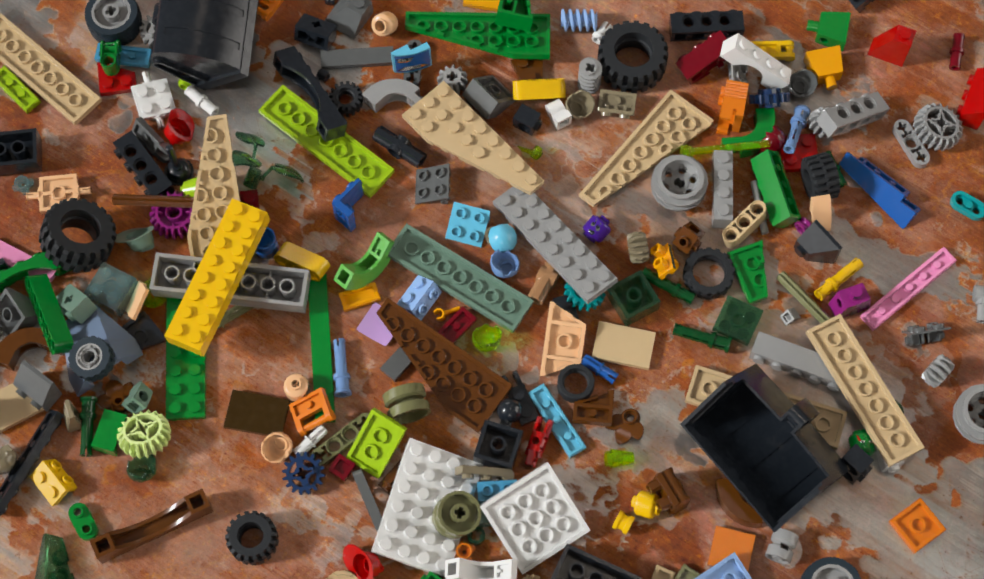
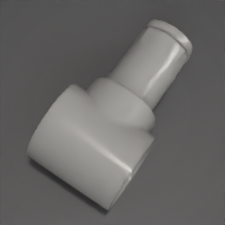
M974 285L972 301L977 306L976 322L984 324V286Z

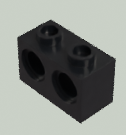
M855 444L842 457V460L850 468L843 477L852 485L857 480L861 482L872 470L870 465L874 459Z

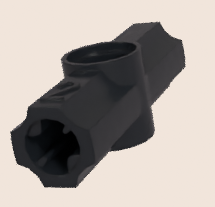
M382 125L375 130L372 139L385 147L393 157L397 159L402 158L416 168L424 164L427 154L413 146L405 136H397Z

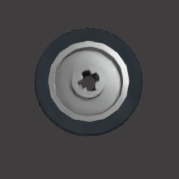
M89 0L85 8L86 24L91 35L99 43L101 40L105 42L120 40L121 45H126L132 42L140 33L139 26H142V15L135 0Z
M825 557L810 564L800 579H861L855 567L849 562L836 557Z

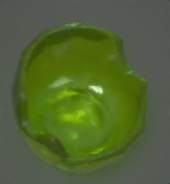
M486 323L473 331L472 343L479 351H494L501 343L502 331L498 325L492 327Z

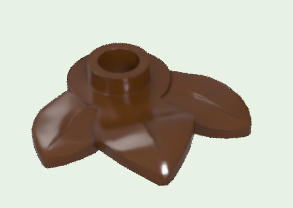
M110 380L105 387L106 393L98 396L97 402L104 409L112 408L115 412H126L127 409L121 404L129 396V392L134 385L132 382H128L122 386L119 381Z
M632 408L626 409L622 414L612 415L611 427L605 426L606 429L615 431V439L618 445L627 443L632 437L640 440L644 434V427L640 423V414ZM631 416L634 417L633 421L627 420Z

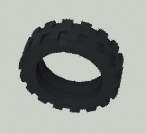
M712 247L700 248L697 252L691 253L685 262L683 269L684 284L698 298L702 299L704 297L706 300H711V298L717 299L720 295L726 294L733 283L735 276L733 262L725 252L722 253L717 248L715 250ZM703 260L714 261L722 267L724 279L719 285L714 287L701 285L693 276L694 266Z

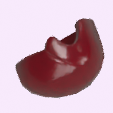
M774 125V132L772 133L766 132V136L759 145L762 152L767 149L778 152L783 148L786 137L779 126Z

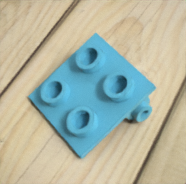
M454 202L445 238L481 248L487 223L490 221V211Z

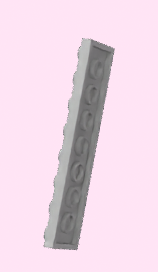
M511 187L493 200V205L587 304L618 282L617 277L535 193L529 195L515 187Z

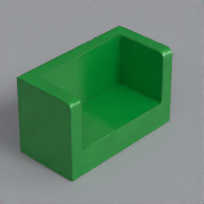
M104 409L91 444L95 451L117 457V434L120 433L118 428L123 427L121 422H126V417H128L126 414Z

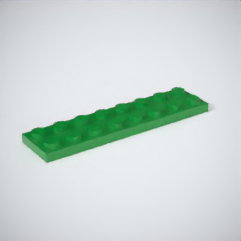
M167 297L166 331L182 299ZM166 340V419L168 421L206 419V353L203 357L173 345Z

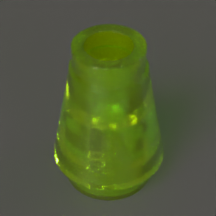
M609 449V451L604 453L605 466L615 468L634 464V453Z

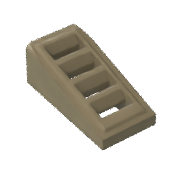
M69 399L65 400L63 419L67 431L71 433L81 429L82 421L79 418V411Z

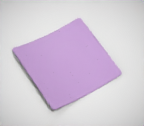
M374 302L357 327V330L372 340L387 346L393 336L376 313L381 305Z

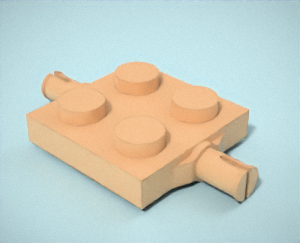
M77 173L39 177L37 192H26V199H38L40 213L46 214L55 203L59 204L61 200L67 199L69 201L70 198H77L79 200L80 195L91 194L92 192L90 186L79 187Z

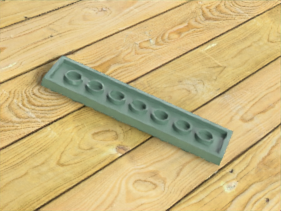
M407 223L394 240V244L388 254V257L416 275L434 281L441 290L511 333L515 332L534 304V300Z

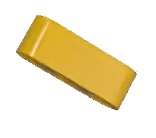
M565 78L513 81V100L566 97Z
M284 242L274 255V260L283 267L309 270L311 280L320 281L330 268V263L324 257L291 242Z

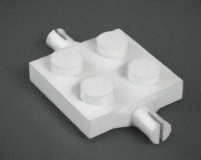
M143 71L144 82L131 86L138 115L145 121L156 120L158 130L165 129L166 126L163 118L168 116L172 109L176 108L167 78L151 80L149 71H146V74Z

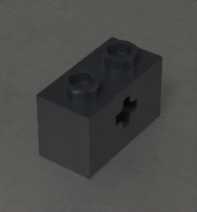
M304 13L295 25L294 40L328 51L336 40L337 25Z

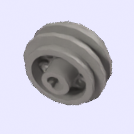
M683 154L671 155L662 159L654 168L651 178V191L656 201L664 208L676 212L688 211L698 206L704 199L708 186L707 172L702 164L693 157ZM671 173L672 177H666V175ZM692 178L695 183H691L689 179Z
M984 384L971 386L962 392L954 404L952 417L955 427L964 438L973 443L984 445V420L978 416L982 415L984 417V404L978 401L984 400ZM968 405L973 407V411H968Z

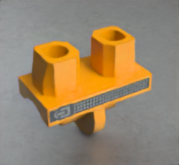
M657 243L651 247L650 252L655 259L653 266L657 270L658 278L663 280L667 274H674L679 264L674 259L671 245L667 243L662 246Z

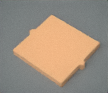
M140 280L125 309L128 317L135 321L149 292L147 284Z

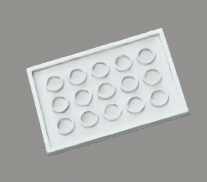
M409 438L371 552L426 572L431 571L437 576L445 578V562L448 559L455 558L456 548L461 538L449 539L442 536L435 529L432 522V512L436 503L451 492L465 491L474 496L480 477H474L473 480H464L462 476L455 475V467L461 465L483 467V464Z

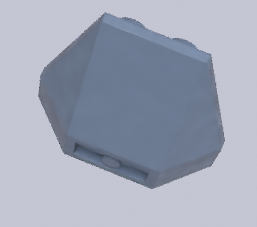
M98 306V309L82 325L76 320L74 322L69 319L66 320L73 343L76 344L79 339H83L86 336L99 337L113 348L115 364L122 361L128 365L143 355L136 339ZM65 353L68 378L76 395L79 397L95 385L92 381H85L72 372L68 361L69 353ZM95 355L90 357L89 362L94 360Z

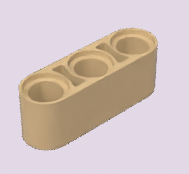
M760 200L753 201L723 230V242L727 248L733 249L738 247L765 221L767 209L764 202ZM756 209L763 210L760 214L754 213ZM743 222L749 223L747 227L740 226ZM729 235L736 236L734 240L727 239Z

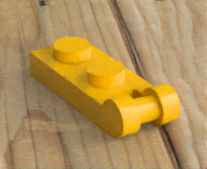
M791 40L750 41L777 60H785L787 62L795 60V53L793 52L794 42Z

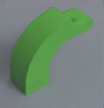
M377 232L366 254L354 263H341L333 280L345 290L360 289L371 283L382 273L391 260L388 254L394 241L384 233Z

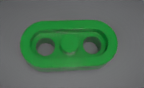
M83 503L73 504L68 511V516L78 536L84 541L96 538L99 529L88 507ZM81 510V514L76 516L75 512ZM85 527H90L89 532H84Z

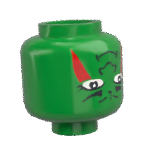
M865 429L853 431L852 435L848 438L849 449L857 444L869 456L875 453L876 446Z

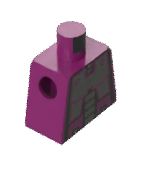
M860 283L838 291L828 304L834 316L841 314L845 318L869 309L871 299L864 284Z

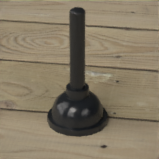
M168 144L165 149L170 162L167 163L164 174L172 185L182 186L184 181L193 178L194 168L189 160L177 158L173 146Z

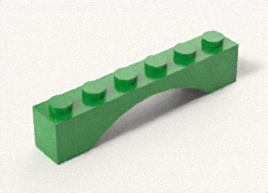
M38 252L32 258L19 261L13 267L0 271V294L5 288L29 276V270H56L55 276H61L71 270L66 271L61 266H55L52 260L49 261L45 257L46 252Z

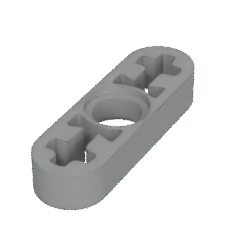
M904 119L897 120L892 128L895 138L914 167L919 169L926 167L930 160L928 151L921 140L917 139V134L913 133L914 130L910 123ZM899 126H900L901 128L904 127V128H905L904 132H903V130H898V127H899ZM906 141H914L916 143V147H908ZM918 156L920 158H924V161L922 162V160H917Z

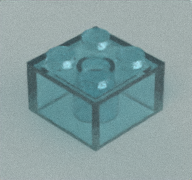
M103 262L84 291V294L99 308L121 318L138 281L135 277Z

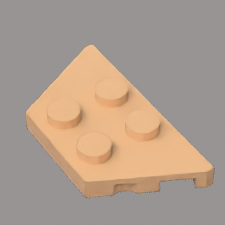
M551 301L549 304L540 376L562 370L568 365L580 364L582 360L586 324Z

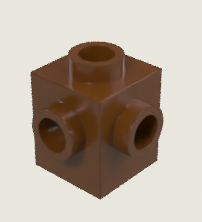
M690 221L683 225V227L678 228L674 234L676 238L672 243L682 253L696 252L701 246L702 242L700 240L706 232Z

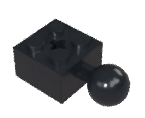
M507 398L501 401L497 408L498 416L501 419L500 424L489 420L484 421L473 455V461L481 463L483 466L505 468L513 471L523 439V430L512 428L511 425L521 418L522 406L516 399ZM498 444L501 445V449H495Z

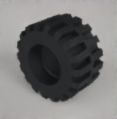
M824 152L804 157L801 162V177L809 199L811 200V197L830 194L831 199L838 198L840 179L836 164L830 154Z
M245 511V515H236L237 519H232L230 521L231 526H227L225 539L228 549L236 560L242 561L243 564L248 565L250 563L253 566L257 562L260 564L265 563L264 559L267 558L269 560L271 553L275 554V547L279 543L277 539L279 537L272 520L262 512L258 514L257 511H252V513ZM253 528L262 530L263 539L259 545L253 548L242 546L241 538L247 530Z

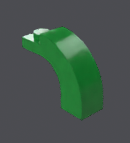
M774 108L755 109L753 115L755 129L746 136L722 138L720 150L733 151V153L739 151L740 158L758 153L760 151L759 145L766 136V132L772 133L775 124Z

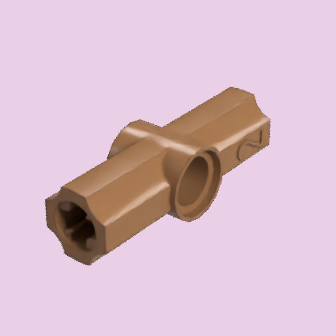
M547 261L539 269L536 281L528 294V297L534 300V304L537 305L544 303L551 288L555 287L560 276Z

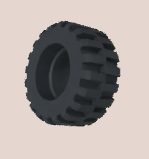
M634 20V23L623 21L622 25L619 23L613 25V30L609 28L605 35L602 36L597 60L602 65L603 80L607 84L611 83V87L615 90L619 88L621 92L631 91V93H637L638 90L645 92L648 87L653 88L663 78L668 60L667 42H664V36L661 33L658 34V29L655 27H649L650 24L645 22L641 24ZM634 47L644 51L650 60L644 65L631 67L621 63L617 59L616 54L624 48Z
M70 198L69 201L64 199L59 204L55 203L45 214L39 232L40 248L43 253L46 252L45 257L49 261L52 260L55 266H61L63 270H73L76 273H80L81 270L89 272L92 268L95 270L101 264H104L110 256L117 233L115 232L116 225L112 222L113 218L110 214H106L107 211L103 207L100 208L97 206V203L87 202V199L83 198L81 200ZM69 227L82 229L92 237L93 241L90 243L74 242L67 238L62 230Z

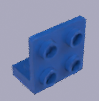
M359 178L351 181L347 185L346 190L342 194L336 195L332 201L335 219L350 232L356 228V218L354 217L352 206L364 195L362 182Z

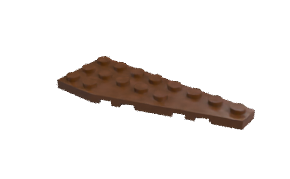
M387 297L376 312L447 412L479 434L484 421L491 418L513 385Z

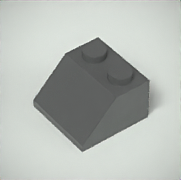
M493 75L473 78L462 94L467 103L474 106L479 111L480 116L486 119L497 117L516 101L513 100V94Z
M25 360L21 362L13 385L17 388L15 392L23 399L26 397L31 399L30 404L36 409L40 410L42 408L47 412L61 397V391L53 381Z

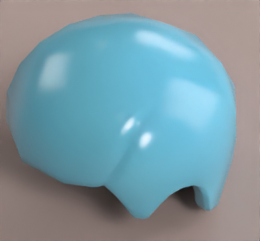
M499 224L490 229L488 236L492 249L501 252L514 249L517 244V234L511 225Z

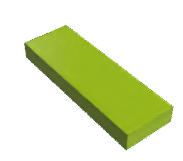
M5 65L0 69V88L27 114L42 103Z

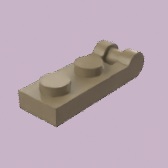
M469 465L455 467V475L462 476L464 480H473L474 477H480V481H492V478L497 481L513 480L514 472L511 469Z

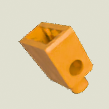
M840 45L807 51L803 59L807 70L812 71L817 76L818 84L825 83L828 91L836 89L838 87L836 81L840 80L843 74Z

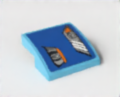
M426 42L410 50L408 45H405L391 52L393 71L395 73H408L431 66L432 59L429 44Z

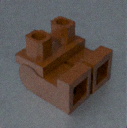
M672 467L657 473L654 479L646 485L649 494L653 495L656 493L659 495L660 499L655 502L659 511L666 510L669 516L686 509L691 500L685 493L682 483L675 476Z

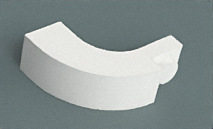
M463 558L448 559L445 562V579H517L518 560L507 559L494 562H480Z

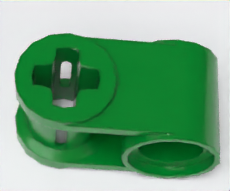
M116 40V42L100 41V64L108 76H114L120 71V58L122 54L120 40Z

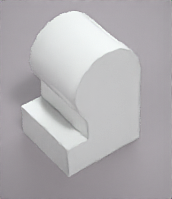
M560 99L545 105V110L557 131L571 124L572 115L569 110L565 109Z

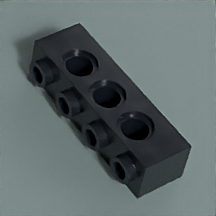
M743 10L675 12L670 14V42L707 40L710 34L719 30L727 39L737 33L742 36L744 35Z
M132 130L113 142L116 148L113 150L119 160L123 159L125 161L123 165L129 173H134V180L138 186L141 187L143 185L146 189L144 191L145 195L162 194L167 196V191L174 194L175 189L172 183ZM136 153L134 156L129 157L130 154ZM146 166L144 170H139L141 167ZM157 180L155 183L149 184L150 181Z

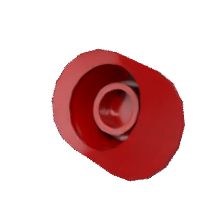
M174 108L170 111L167 125L164 129V134L169 140V144L181 145L186 141L192 140L195 128L192 117L180 108Z
M354 544L345 546L343 550L344 563L347 569L358 579H373L384 571V566L380 563L377 554L371 551H363Z

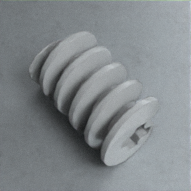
M588 57L580 62L578 72L579 90L587 91L590 94L599 90L602 65L597 59Z

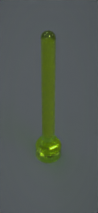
M769 140L695 148L687 144L680 145V155L693 157V155L713 153L714 150L738 151L767 148L771 145V142Z

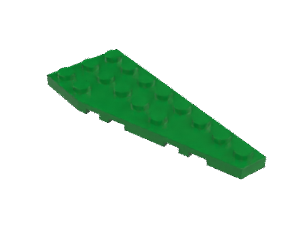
M406 11L405 30L512 59L550 60V14H533L531 31L527 32L496 25L497 13Z

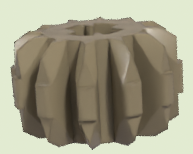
M638 231L628 234L627 246L630 261L633 264L647 262L649 260V249L646 234Z

